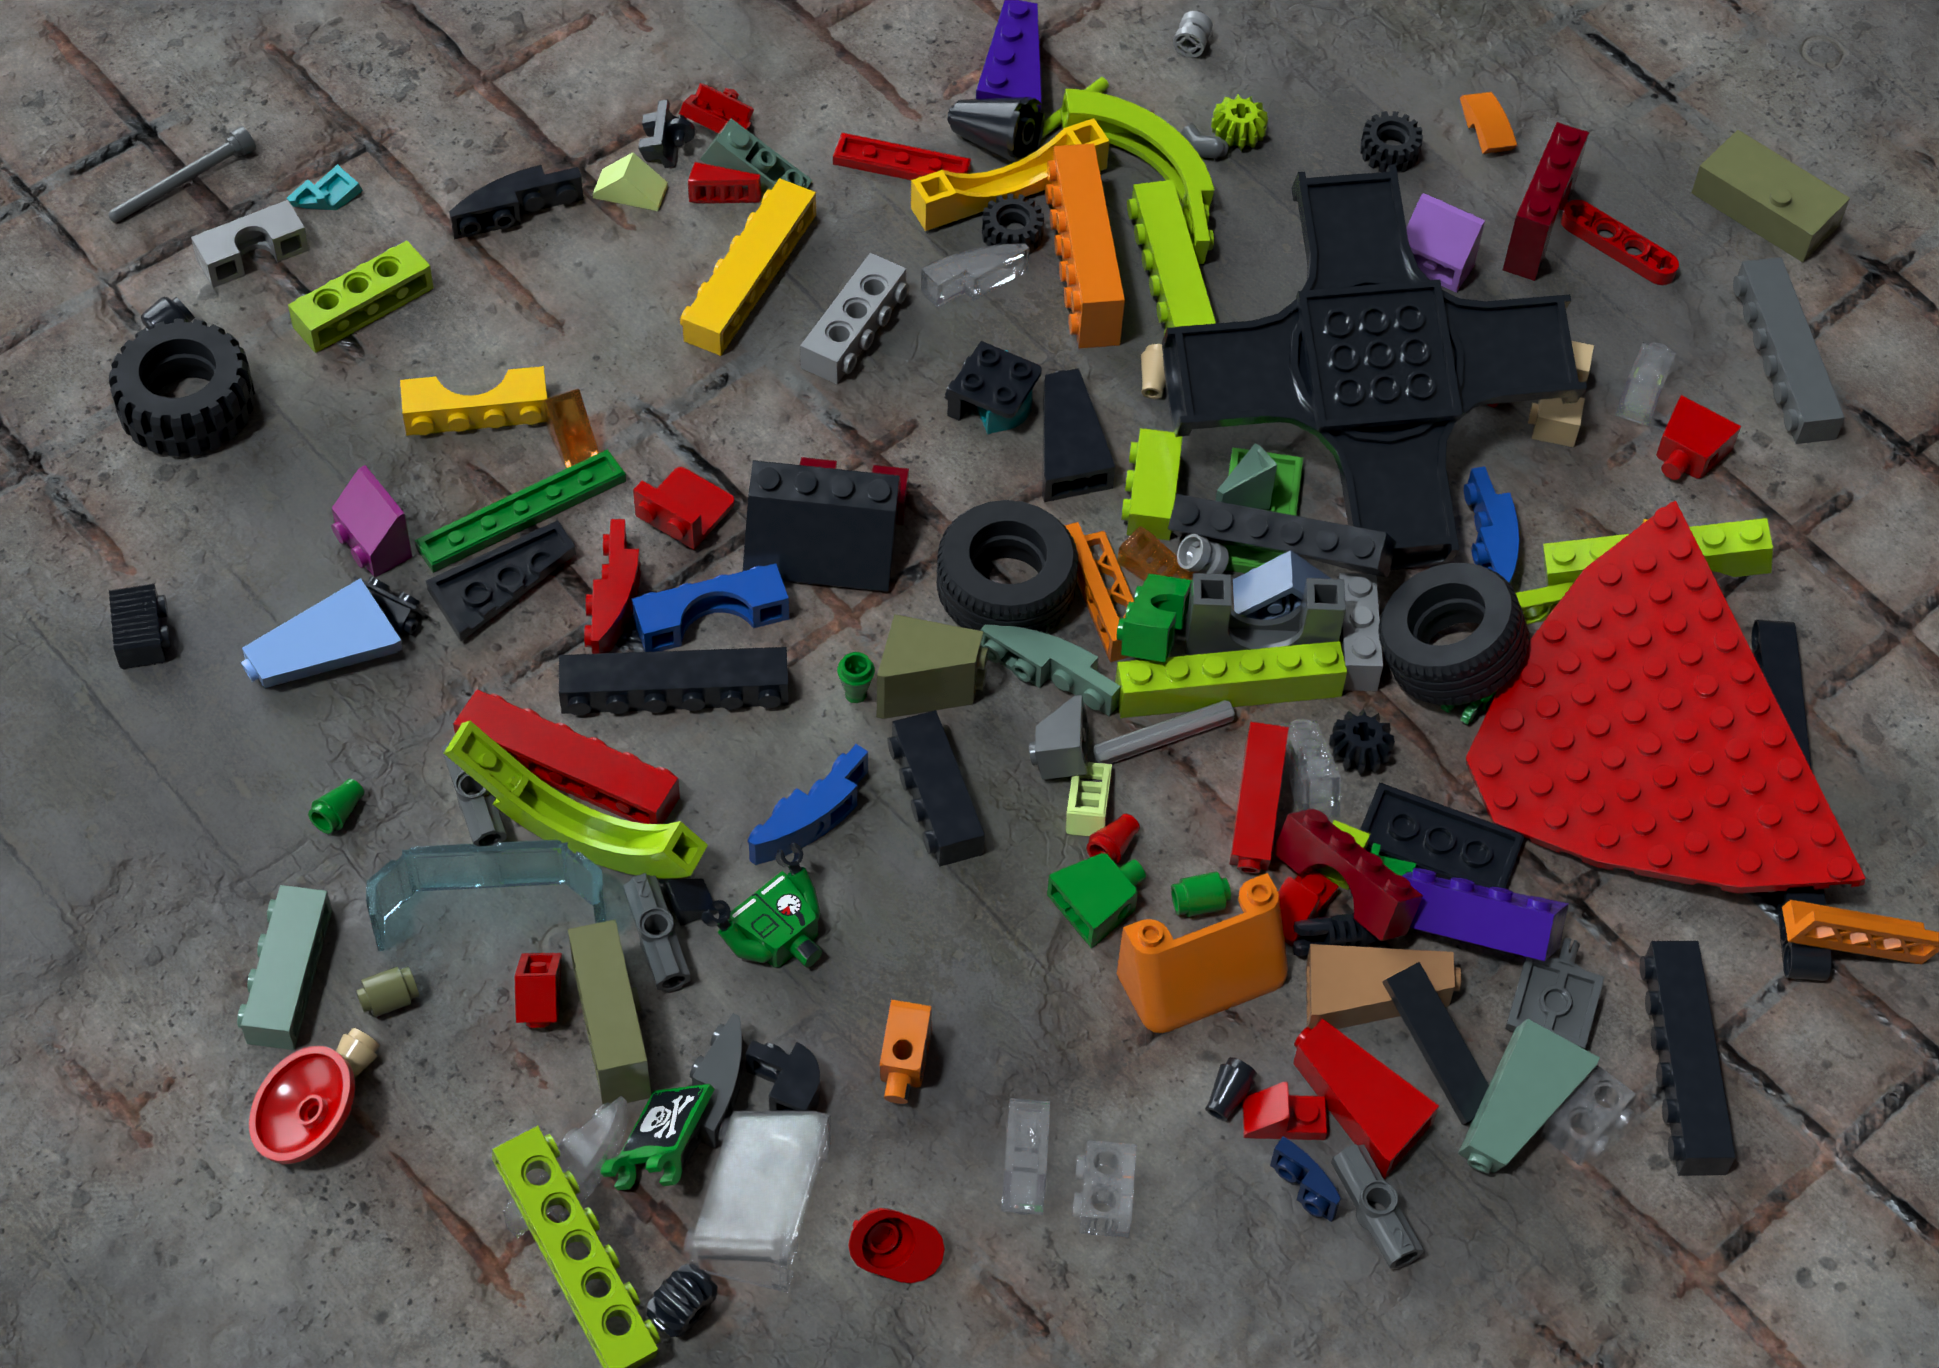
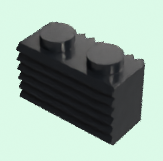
M155 583L109 590L113 647L119 667L125 670L127 667L148 666L150 663L154 665L158 662L163 664L166 661L165 648L171 647L168 625L162 626V618L168 617L165 595H158Z

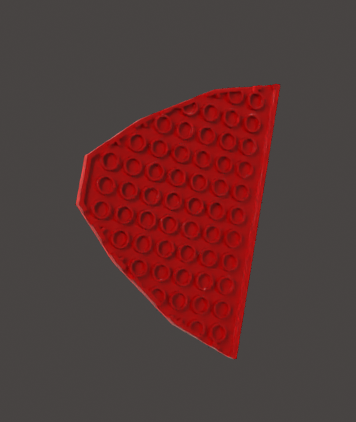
M1673 501L1667 506L1659 508L1654 516L1582 571L1530 639L1527 654L1516 674L1497 691L1466 756V765L1492 823L1523 834L1526 838L1531 839V842L1558 853L1561 851L1581 858L1582 862L1598 868L1609 870L1620 868L1634 871V874L1690 885H1696L1697 883L1721 887L1722 891L1733 893L1787 891L1789 887L1813 886L1814 889L1829 888V885L1851 884V887L1865 885L1866 878L1677 502Z

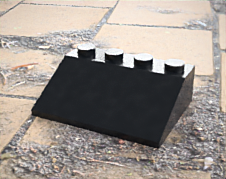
M753 460L747 505L743 571L750 570L756 566L777 564L783 582L889 593L901 493L900 476Z

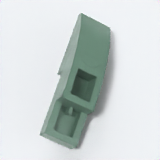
M984 625L982 627L983 647L989 648L987 659L994 663L999 662L1013 671L1020 680L1030 682L1040 688L1050 679L1059 689L1069 691L1074 695H1082L1084 703L1089 708L1099 710L1109 717L1118 708L1121 686L1097 672L1098 656L1064 639L1043 632L1014 626Z

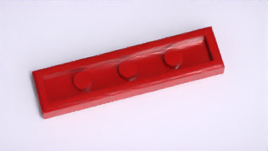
M841 132L833 154V165L913 180L940 170L969 174L971 159Z

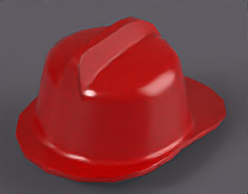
M877 1208L868 1211L860 1220L855 1219L853 1222V1230L848 1243L850 1257L858 1267L868 1272L898 1282L915 1283L923 1281L934 1274L943 1261L945 1251L943 1238L933 1225L922 1219L890 1208Z

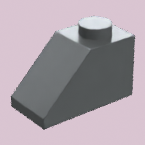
M1082 695L1073 696L1036 725L1035 742L1029 743V753L1032 765H1038L1042 780L1087 774L1089 721Z

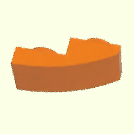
M1492 92L1462 95L1460 97L1468 128L1476 129L1482 154L1511 151L1517 146L1506 113Z

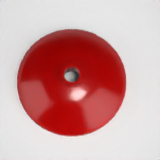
M311 1046L290 1054L278 1063L262 1082L251 1106L249 1133L256 1150L273 1162L293 1164L312 1157L329 1145L343 1128L353 1104L355 1080L349 1062L331 1048Z

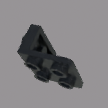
M980 341L972 355L966 358L955 380H952L947 387L945 393V400L948 401L947 416L960 421L970 405L974 404L1002 417L1013 418L1041 377V366Z

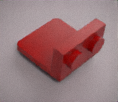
M684 467L675 468L658 488L642 480L633 489L635 516L693 550L735 504L733 495Z

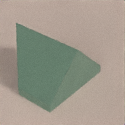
M1255 443L1218 488L1215 501L1262 510L1270 509L1277 469L1276 462L1260 445Z

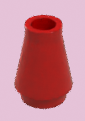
M1123 814L1114 822L1091 834L1086 847L1088 855L1093 857L1100 853H1105L1117 864L1134 835L1140 830L1138 821L1130 814Z

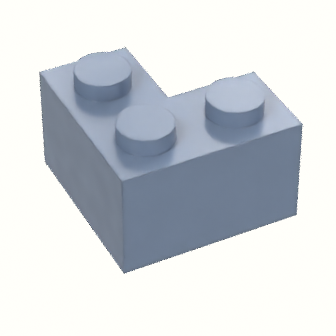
M1290 550L1233 579L1234 611L1242 616L1253 619L1283 617L1292 613L1300 606L1306 578H1332Z

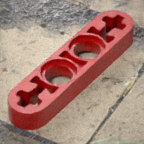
M1572 200L1565 205L1561 224L1568 232L1654 284L1668 285L1674 281L1679 268V261L1672 253L1588 202ZM1608 230L1611 233H1613L1614 236L1611 238H1604L1597 233V231ZM1636 247L1641 250L1642 254L1632 255L1625 248Z

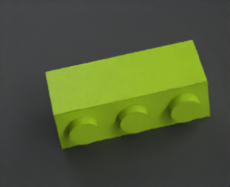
M1140 428L1139 441L1131 442L1129 463L1135 464V471L1127 470L1125 491L1132 492L1131 499L1124 498L1121 520L1128 521V536L1170 541L1171 531L1168 529L1175 502L1183 436L1175 437L1174 432Z

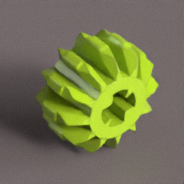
M1237 94L1235 99L1225 97L1222 103L1216 104V108L1213 111L1211 121L1212 133L1225 140L1229 148L1233 145L1238 146L1241 151L1245 145L1254 148L1258 141H1263V137L1266 134L1268 124L1267 112L1264 111L1261 102L1253 103L1252 96L1247 99H1242L1239 94Z

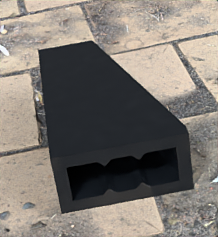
M1079 368L1046 374L1043 392V501L1049 502L1113 489L1115 464Z

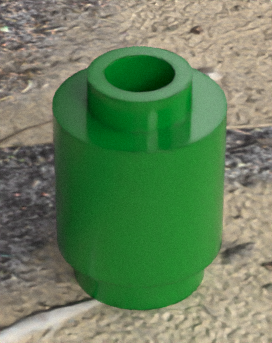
M1215 871L1181 878L1179 883L1171 885V897L1177 915L1186 914L1187 917L1225 910L1226 901L1231 900V890L1227 878H1221L1219 873Z

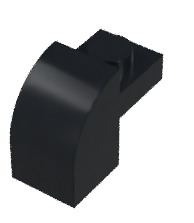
M752 1040L746 1052L747 1072L775 1083L768 1095L769 1114L806 1129L820 1101V1069L815 1056L808 1048L796 1042L792 1052L788 1055L775 1044H761Z

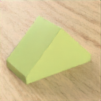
M631 153L602 169L593 191V198L659 211L668 188V182L635 153Z

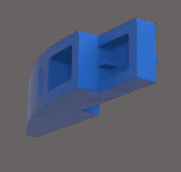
M1485 466L1471 468L1468 483L1464 485L1463 492L1467 505H1472L1475 513V527L1478 532L1476 543H1473L1471 548L1473 561L1476 565L1499 573L1511 585L1519 549L1518 521L1510 492L1495 493Z
M855 744L847 754L842 753L838 756L831 772L824 780H817L811 787L808 795L796 788L788 798L783 797L773 809L772 816L764 825L758 824L748 838L750 862L758 865L776 860L775 856L778 850H782L785 856L793 853L790 849L791 843H796L803 848L828 833L844 820L857 806V784L868 773V751Z

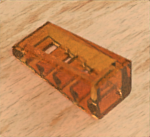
M1142 526L1138 527L1119 547L1118 564L1143 581L1146 580L1149 573L1160 575L1157 571L1163 565L1167 569L1161 574L1162 576L1172 577L1176 573L1181 579L1192 580L1193 573H1195L1181 568L1177 562V556ZM1152 557L1154 560L1148 564L1146 561Z

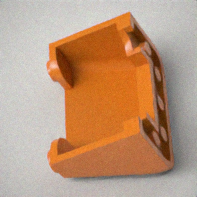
M1268 873L1252 878L1241 886L1238 901L1244 913L1182 937L1173 939L1167 927L1153 919L1141 920L1123 927L1117 976L1140 1020L1147 1029L1156 1033L1170 1032L1282 987L1286 981L1288 962L1279 894Z

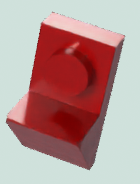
M1316 870L1299 874L1295 879L1290 876L1287 877L1278 891L1284 939L1291 946H1293L1294 941L1301 937L1294 932V922L1317 918L1338 893L1339 886Z
M1282 1082L1246 1096L1242 1100L1244 1138L1281 1139L1283 1136L1293 1140H1325L1326 1138L1325 1096L1289 1095L1288 1082Z

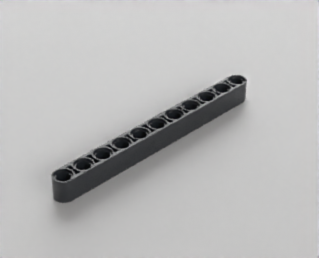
M1755 620L1751 633L1752 653L1811 768L1795 623ZM1813 886L1789 887L1787 891H1776L1785 977L1828 980L1832 964L1831 949L1788 942L1782 906L1790 900L1826 906L1824 889H1814Z

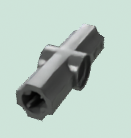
M450 739L446 745L442 746L443 753L452 739ZM443 754L456 791L459 808L463 813L474 848L488 850L498 847L502 841L507 839V835L498 808L493 805L495 801L494 796ZM476 790L480 791V792L477 793V794H473V795L468 794V793L471 792V791H476Z
M644 873L634 876L623 885V889L639 934L640 947L646 954L657 990L671 992L681 989L684 984L691 980L674 930L673 917L667 910L656 875L650 876ZM654 930H662V931H664L663 933H661V934H659V935L649 934L650 932H652V931H654Z
M1354 1144L1344 1148L1332 1158L1331 1164L1356 1207L1358 1223L1370 1232L1389 1268L1399 1269L1410 1264L1422 1255L1423 1248L1398 1206L1397 1191L1391 1184L1384 1181L1364 1144ZM1373 1201L1379 1202L1386 1209L1375 1210L1368 1203Z

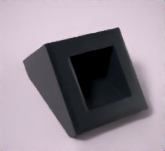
M703 878L671 879L666 881V893L680 926L701 919L704 911L709 910L712 914L717 913V909L712 905L713 900Z

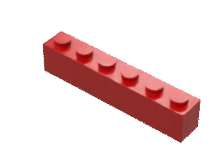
M476 689L453 723L456 734L462 723L472 721L517 761L548 785L629 821L643 824H664L680 799L679 779L670 770L664 767L656 768L644 763L632 753H622L612 749L598 738H587L574 732L566 724H555L540 717L538 713L529 708L521 709L514 706L497 694L492 693L489 695Z

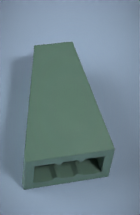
M1530 1019L1525 1020L1515 1028L1458 1154L1468 1159V1165L1480 1172L1495 1173L1506 1166L1592 1071L1600 1057Z

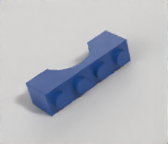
M777 564L756 566L747 571L730 575H719L714 579L694 584L686 583L677 588L657 593L649 592L640 597L632 598L634 621L645 652L664 651L681 647L688 627L700 617L712 613L734 614L747 621L753 628L789 620V598Z

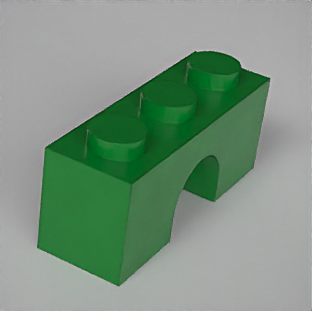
M1148 574L1143 586H1137L1134 602L1128 603L1125 618H1120L1117 640L1122 641L1121 655L1166 662L1174 646L1175 628L1182 629L1187 618L1192 580Z

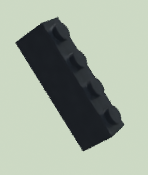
M934 710L892 721V737L887 738L889 752L892 759H899L902 768L899 769V776L903 789L905 791L910 790L912 793V813L915 821H922L924 825L923 841L927 853H934L939 867L983 855L985 835L937 711Z

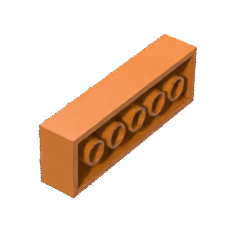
M1091 143L1054 146L1053 160L1047 161V176L1051 184L1045 185V197L1047 205L1052 204L1053 209H1050L1051 230H1057L1058 233L1054 238L1056 256L1062 255L1063 260L1059 262V274L1061 282H1067V287H1064L1065 307L1072 310V314H1069L1070 334L1076 335L1078 348L1119 346L1125 299L1095 145Z

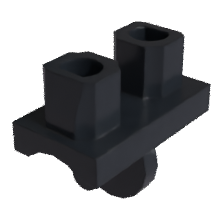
M668 99L658 101L657 112L643 115V130L649 138L640 139L639 151L644 160L660 159L665 168L675 166L677 146H683L684 143L693 140L695 136V126L692 122L682 115L676 117L670 112V102Z

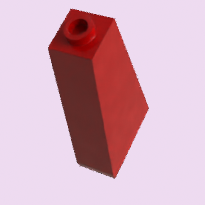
M1250 721L1244 749L1229 862L1230 865H1236L1239 871L1259 873L1261 869L1268 870L1271 860L1289 727Z
M1322 1018L1313 1029L1307 1026L1295 1040L1294 1046L1297 1050L1293 1064L1318 1096H1325V1106L1354 1144L1365 1145L1381 1176L1385 1179L1433 1125L1439 1105Z

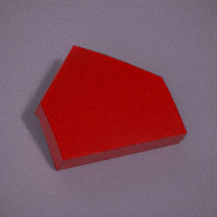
M700 83L696 94H691L683 102L679 114L719 133L731 118L749 131L751 126L749 121L754 109L738 101L739 94L734 89L725 88L722 93Z

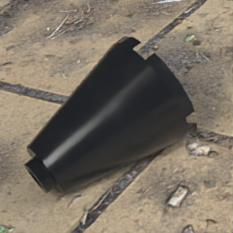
M1032 97L958 100L949 109L947 118L954 133L1013 163L1028 156L1031 150H1038L1044 130V113H1039L1037 105L1042 104L1039 100Z

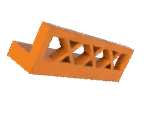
M1079 522L1065 525L1073 537L1074 543H1076V550L1078 552L1077 583L1110 662L1130 658L1129 656L1121 655L1122 641L1117 640V627L1120 617L1117 616L1112 601L1125 606L1127 609L1128 603L1134 602V599L1105 531L1084 535ZM1099 544L1103 554L1097 561L1093 558L1089 547ZM1099 572L1114 578L1115 582L1111 589L1105 587Z
M1790 900L1782 906L1788 942L1921 965L1939 952V932L1925 930L1924 923L1796 900Z

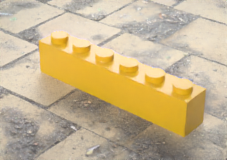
M779 178L772 190L768 189L765 192L756 213L752 212L749 215L745 229L740 236L736 235L733 238L725 258H720L717 261L709 281L701 284L693 304L684 309L680 318V325L683 326L684 342L719 356L723 354L815 218V191Z

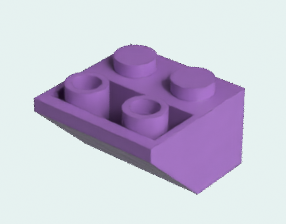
M1423 193L1406 228L1409 245L1418 268L1429 280L1440 279L1441 286L1457 293L1475 265L1485 220Z

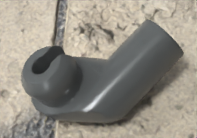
M1194 124L1187 125L1181 131V134L1190 142L1201 158H1221L1228 152L1229 146L1225 140L1218 136L1201 135Z

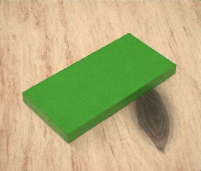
M1232 447L1228 476L1247 454L1248 449ZM1267 452L1276 462L1277 469L1270 509L1263 510L1296 516L1303 457ZM1224 545L1229 555L1225 570L1247 573L1284 553L1243 546Z

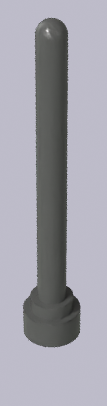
M243 126L238 127L229 133V137L225 139V144L112 209L109 212L110 220L113 222L123 220L232 155L235 157L242 155L244 157L256 150L253 138Z

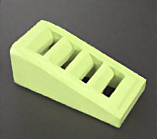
M1088 762L1087 774L1072 776L1066 816L1067 834L1090 836L1105 827L1112 764ZM1080 778L1102 780V782L1080 780Z

